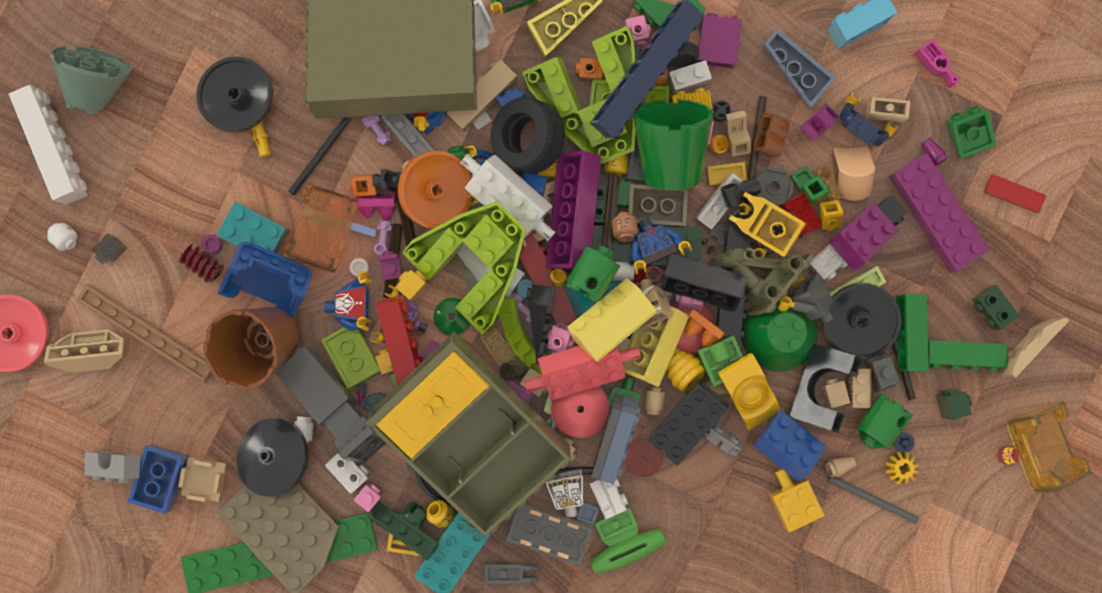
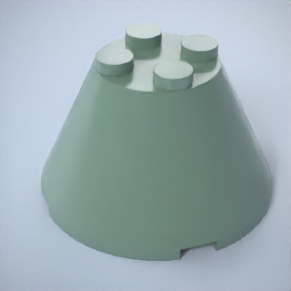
M59 46L53 48L50 54L66 107L70 109H83L89 114H97L98 110L104 109L132 71V66L128 62L126 64L122 63L120 57L93 48L75 46V50L66 49V46Z

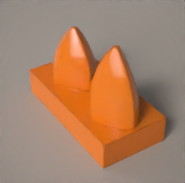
M693 309L689 314L690 318L685 328V337L694 336L706 328L703 333L702 343L703 346H710L717 343L720 339L722 340L727 334L699 311Z

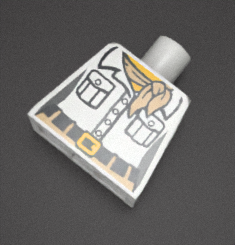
M582 469L557 473L550 482L546 481L556 510L564 509L565 515L568 518L576 516V507L583 505Z

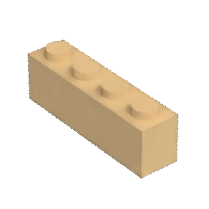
M502 60L498 63L496 61L493 62L488 68L489 71L484 76L480 75L477 78V110L448 111L446 113L463 132L496 101L497 95L501 96L517 81V75Z

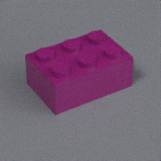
M873 202L861 210L828 242L854 271L872 258L899 230Z

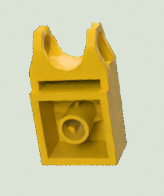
M745 192L743 196L748 198L753 204V215L748 219H741L731 215L729 219L735 222L742 232L781 256L786 257L807 223L767 199L755 197ZM782 225L783 233L776 235L774 227Z

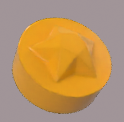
M719 134L712 136L709 144L710 150L717 154L726 152L729 146L727 137Z

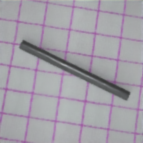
M829 477L828 482L914 524L918 522L919 517L839 478Z

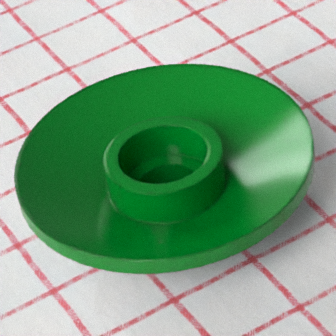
M444 299L435 308L434 323L446 335H451L453 332L457 335L462 334L471 324L455 308L462 301L461 299ZM450 313H455L456 318L454 320L449 319Z

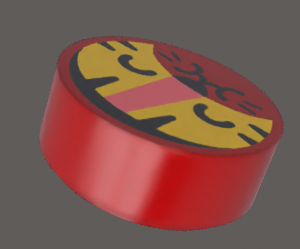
M1003 446L998 451V459L1004 465H1014L1019 459V453L1012 446Z

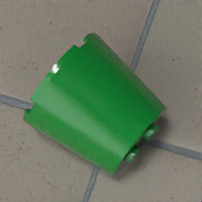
M665 99L651 101L635 109L634 122L643 180L647 185L662 190H683L692 188L701 182L713 121L712 109L699 102L678 99V103H666Z

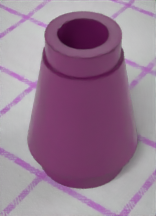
M931 138L921 143L925 154L929 155L935 166L940 165L948 158L945 155L946 152Z

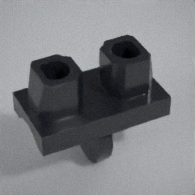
M381 169V174L372 175L373 186L396 193L398 192V183L402 172Z

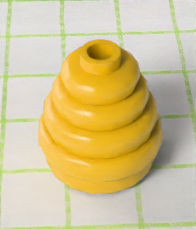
M675 348L665 372L668 373L667 377L674 388L679 389L681 392H687L698 379L701 380L704 377L706 370L701 359L695 358L693 354H687L686 351H680L678 348Z

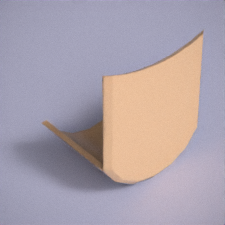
M869 146L856 148L834 147L833 151L839 168L836 195L849 201L866 199L872 193L876 170Z

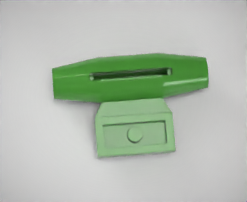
M629 507L624 512L595 523L602 542L609 547L590 559V563L595 574L619 569L648 556L666 544L667 541L661 528L638 534V524Z

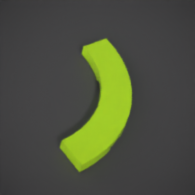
M505 296L498 312L499 321H501L504 329V336L519 359L527 367L542 374L540 365L536 363L534 344L526 335L520 322L517 298Z

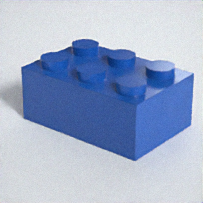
M782 410L769 419L753 444L754 447L798 482L811 473L827 447Z
M153 444L145 446L140 460L139 478L134 480L128 503L164 514L172 511L179 488L181 469L186 466L189 455Z

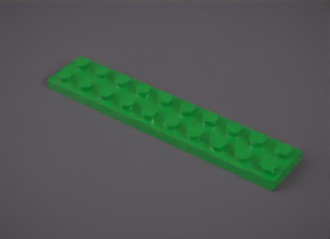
M370 512L334 520L340 528L337 536H335L332 550H330L326 562L378 550L372 521L367 517ZM244 542L181 557L188 593H202L273 576V573Z

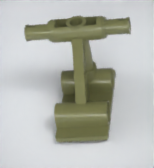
M738 248L718 254L715 258L710 259L711 261H708V265L720 266L724 270L731 269L733 272H740L743 276L747 277L746 285L749 287L747 298L753 305L748 314L753 316L771 313L777 307L776 303L779 299L786 296L788 293L787 289L798 281L799 274L810 266L813 256L811 254L803 256L792 255L780 259L755 257V251L752 248H746L745 250ZM748 267L770 269V272L763 280L758 278Z

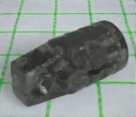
M521 362L504 363L500 366L499 374L505 381L516 380L525 377L530 368Z

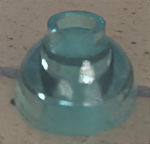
M381 392L370 394L364 398L361 405L369 414L387 395Z

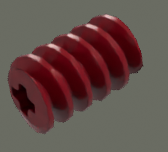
M193 244L189 245L181 254L179 262L185 264V267L191 269L193 273H198L199 278L204 277L206 283H212L219 277L224 265L216 267L218 261L215 260L211 263V255L204 258L205 251L199 254V246L192 249Z

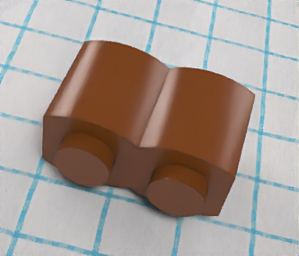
M764 113L759 122V132L755 137L753 150L768 157L779 158L784 149V139L789 131V121L775 114Z

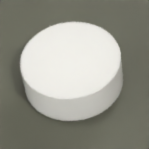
M356 258L350 263L349 269L352 275L358 277L362 271L369 272V264L362 258Z

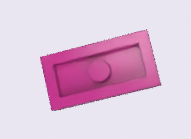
M396 195L357 196L355 199L356 207H359L361 214L369 219L374 213L375 206H377L381 217L385 221H389L394 212Z

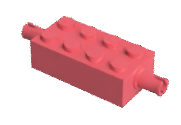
M576 346L538 358L542 372L541 376L525 380L524 383L527 393L541 388L547 389L552 401L626 378L623 369L624 362L641 357L637 346L623 351L618 350L616 346L601 360L596 362L580 346Z

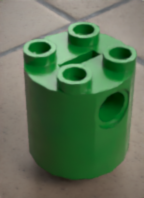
M586 246L566 280V286L579 293L582 290L584 297L597 303L598 300H601L620 268L619 264L611 260L614 253L603 246H600L598 251ZM590 278V283L587 286L586 281Z
M882 393L878 395L871 408H869L856 427L862 442L873 450L877 448L889 450L913 416L909 411L903 409V405L895 400L890 402V399Z

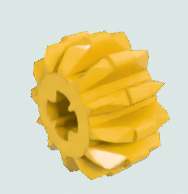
M896 452V458L892 455L889 456L892 462L885 463V465L890 466V469L885 470V472L891 474L889 476L890 480H895L896 484L903 482L905 485L908 484V479L911 481L915 480L913 474L918 475L919 471L914 470V468L918 467L919 464L913 463L915 461L914 456L909 457L907 452H904L903 455L900 452ZM904 466L905 470H899V467Z

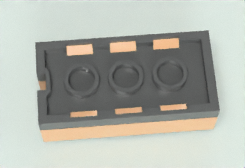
M526 503L521 508L517 507L506 541L581 566L585 554L583 544H588L593 527Z

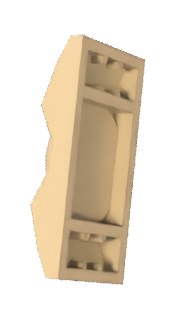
M1067 318L1049 319L1030 328L1028 335L1017 347L1007 352V367H1001L999 375L1016 378L1069 320Z

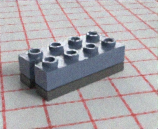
M615 394L595 456L591 478L600 479L614 484L616 478H620L623 468L622 464L626 460L628 445L632 442L633 430L639 420L640 407H637V399Z

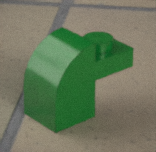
M808 166L801 168L790 176L800 194L804 193L811 205L829 194V190L819 175L815 177Z

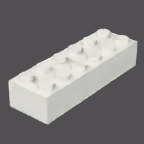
M32 85L9 93L52 200L67 205L88 196L86 193V183L79 176V166L71 157L73 155L72 149L64 140L66 138L65 132L57 123L59 120L58 115L50 106L51 99L49 95Z

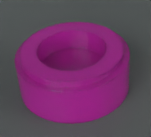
M207 235L204 237L202 248L205 252L216 254L222 249V240L218 236Z

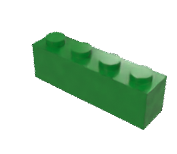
M927 294L896 295V302L902 318L900 333L897 337L898 372H929Z
M929 341L928 360L930 368H942V365H949V369H961V366H968V370H980V366L988 367L987 371H1000V367H1007V344Z

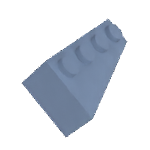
M778 29L774 31L763 45L765 51L808 110L836 79L833 74Z

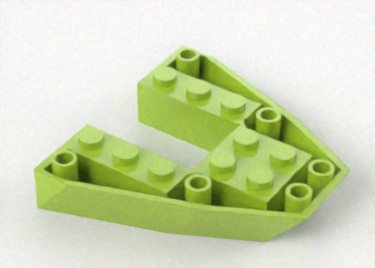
M629 26L592 41L611 93L635 61L632 27ZM555 57L522 72L527 86L535 98L552 105L562 117L567 137L583 151L601 155L600 165L634 151L636 134L634 116L622 127L623 131L618 137L605 138L590 122L607 99L582 109L561 57Z
M496 201L459 214L413 239L402 254L429 280L438 275L466 244L490 270L455 308L483 335L492 328L514 276L526 229Z

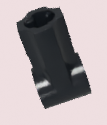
M753 177L738 184L725 185L720 190L725 206L731 208L740 205L743 200L748 199L743 196L745 192L755 196L760 194L762 189L757 178Z

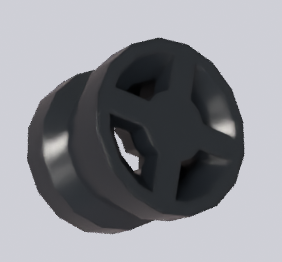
M723 100L717 101L712 107L713 119L718 122L725 121L726 114L731 113L730 104Z

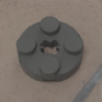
M769 168L757 177L762 190L756 197L765 198L777 206L784 204L791 197L793 182L784 170ZM773 182L777 183L776 186H779V189L771 192L769 185H772Z

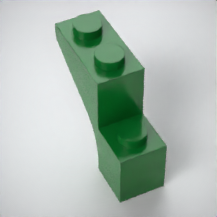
M633 0L634 10L640 15L643 14L647 18L646 22L650 24V27H655L657 30L676 5L660 0ZM689 0L704 15L706 8L698 0Z

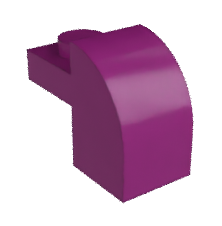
M826 103L800 128L808 138L814 141L839 116Z

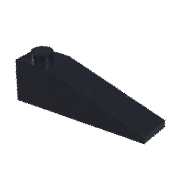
M532 284V288L527 289L526 299L529 300L536 363L539 365L538 358L543 357L555 287Z

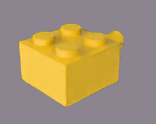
M783 469L775 472L782 488L769 494L785 530L790 533L825 516L808 480L803 478L799 482L793 483L789 474Z

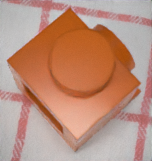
M580 58V63L576 62L575 74H579V80H602L603 70L598 59ZM586 66H592L593 69L591 71L586 70Z
M379 173L353 176L350 180V189L353 191L354 197L377 195L381 188L373 186L372 175ZM363 181H367V187L364 186Z

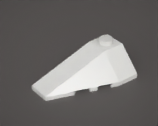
M466 244L458 251L459 257L479 282L490 269ZM516 268L506 292V297L513 293L525 276V273Z

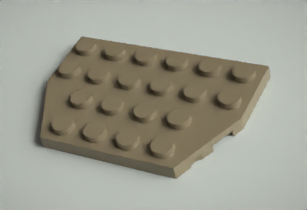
M299 483L288 493L276 497L255 494L244 486L217 512L290 593H301L325 569L335 536H337L340 528Z

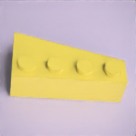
M564 0L529 20L526 26L544 58L597 9L603 0Z

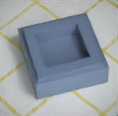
M583 501V505L580 506L575 519L594 526L600 507Z

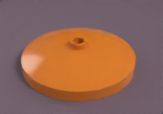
M428 151L417 155L405 166L398 183V197L403 211L413 222L420 226L434 229L459 214L468 211L473 197H468L470 193L465 187L472 177L469 170L460 164L461 160L443 151Z

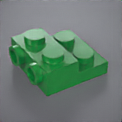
M973 106L968 109L969 112L965 114H952L950 116L951 119L946 121L950 138L954 140L958 158L962 159L996 146L987 109Z

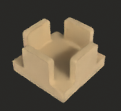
M188 457L186 467L181 469L178 487L182 488L181 495L187 496L186 499L202 502L209 500L220 502L228 463Z

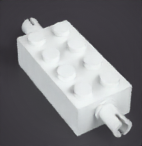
M469 154L463 158L460 164L473 174V178L465 187L470 194L484 206L498 201L526 229L524 238L536 230L547 242L556 232L543 222L544 216L553 207L496 155L487 159L483 165L478 164Z

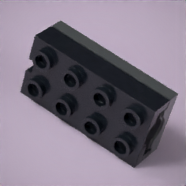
M698 379L650 434L648 442L659 451L663 448L667 452L666 457L678 466L728 410L729 403Z

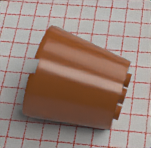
M276 307L232 310L217 316L209 324L206 330L205 343H203V352L209 369L218 380L226 385L229 384L237 387V389H252L266 382L293 356L294 351L298 347L299 332L292 317Z

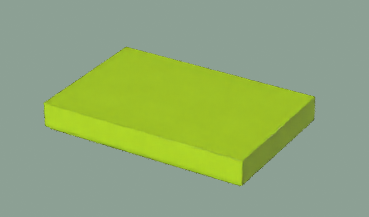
M343 327L321 340L347 390H351L381 372L360 330L350 331Z

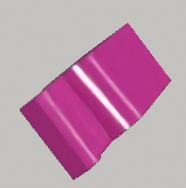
M933 39L914 53L932 75H940L945 80L947 87L951 88L959 82L958 76H954L949 70V58Z

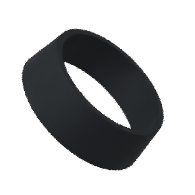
M687 41L684 45H681L678 55L668 63V66L683 68L699 63L698 46Z

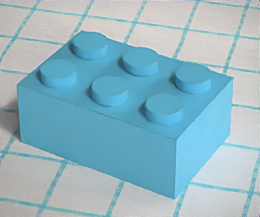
M869 0L864 5L859 3L849 13L843 12L836 16L835 20L831 22L828 32L839 50L888 23L897 14V11L891 0Z

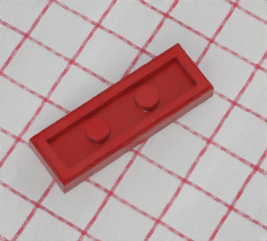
M994 174L990 175L984 191L986 194L1035 213H1040L1046 197L1043 193Z

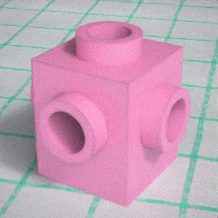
M644 15L625 19V27H632L634 46H644L645 42H648L649 36L652 35L650 24H646Z
M562 322L554 325L547 336V347L552 349L554 353L573 348L576 345L567 329L569 325Z

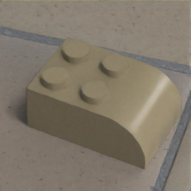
M630 184L628 213L636 217L637 226H640L639 221L649 217L653 226L662 224L668 227H686L688 189L662 190L649 185Z

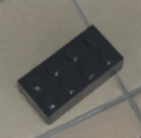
M671 254L661 289L735 312L742 299L747 277L743 276L740 272L726 271L720 266H710L700 260L693 261L680 254Z

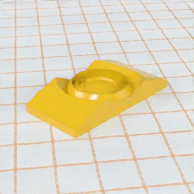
M752 353L718 372L748 431L781 410L761 367Z

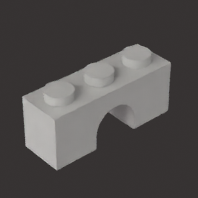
M105 451L85 452L84 475L92 476V480H118L119 483H130L131 479L139 478L140 455L114 454V452Z

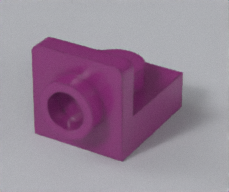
M394 251L382 252L383 256H378L382 280L399 279L402 275L400 256L394 254Z

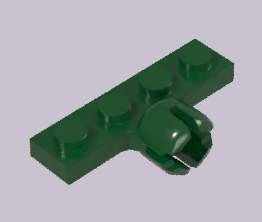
M378 501L367 515L371 521L427 561L439 546L438 542L420 530L421 525L427 519L426 510L415 502H410L402 513L397 514Z

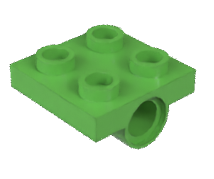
M734 335L697 351L713 387L723 383L718 372L743 358Z

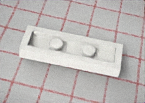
M730 172L695 218L712 230L728 210L720 190L721 187L732 183L738 184L743 182V180Z

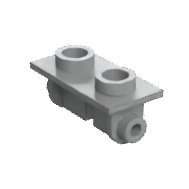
M719 423L714 424L705 435V439L715 446L719 441L723 442L719 448L730 456H736L742 449L743 442L735 434L731 435Z

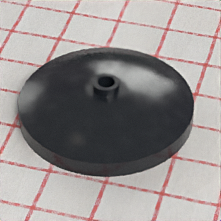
M244 57L224 58L211 65L202 75L197 87V105L202 116L215 128L230 133L247 131L258 125L268 114L273 102L272 82L266 71L253 60Z
M854 283L841 288L832 296L833 302L829 311L833 315V319L827 323L822 321V326L826 339L835 350L856 355L864 360L883 354L894 344L900 333L902 318L896 300L885 289L871 283ZM862 317V321L858 322V318Z
M271 418L258 422L247 431L239 445L237 468L242 482L249 490L261 496L276 497L288 493L297 486L305 474L309 458L307 441L301 430L289 421Z

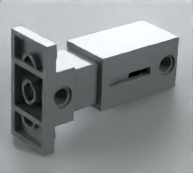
M305 346L296 349L293 353L294 356L287 360L275 373L318 425L327 427L337 440L333 443L340 450L338 453L340 457L344 460L364 464L386 442L366 424L368 417H365L356 407L357 399L347 390L346 386L319 354Z

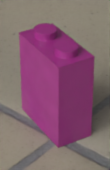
M715 13L703 15L698 45L699 62L706 60L708 66L734 69L737 62L742 19H737L736 16L732 15L718 17V14Z

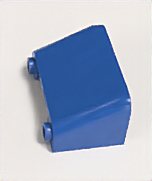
M242 242L238 245L217 294L227 298H235L240 290L276 304V308L282 309L293 319L305 297L312 272L305 265L253 243Z

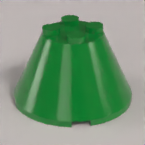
M781 299L776 303L777 307L771 313L750 316L747 312L746 320L742 323V329H744L742 344L747 354L752 353L762 368L776 372L793 370L804 364L808 360L813 343L817 344L818 339L816 320H810L803 312L794 311V308L791 307L785 312L780 311L778 306Z

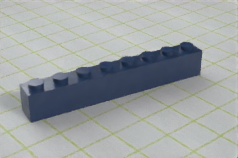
M689 0L677 2L590 122L605 138H616L622 133V127L633 118L635 109L645 101V95L648 91H651L656 86V80L666 72L668 63L676 58L681 45H684L689 40L691 31L699 26V20L703 14Z

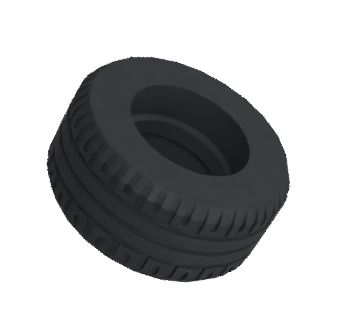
M521 97L509 101L500 109L492 123L490 141L493 153L515 171L538 173L548 169L558 159L564 146L565 127L562 117L552 105L537 99ZM533 119L536 127L535 139L532 145L523 152L520 146V134L524 125Z

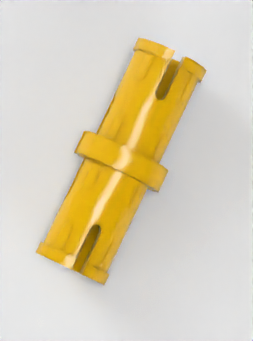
M261 121L252 128L254 135L252 138L256 142L259 157H267L272 153L268 145V134L265 133Z

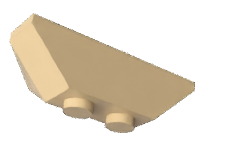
M110 329L70 333L46 347L44 363L45 365L70 373L110 369L123 357L125 340Z

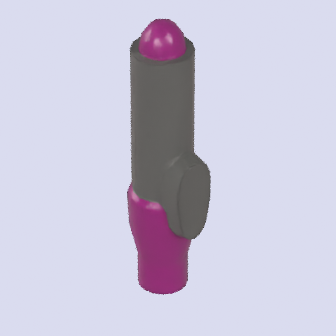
M365 381L357 385L359 405L365 404V396L367 394Z

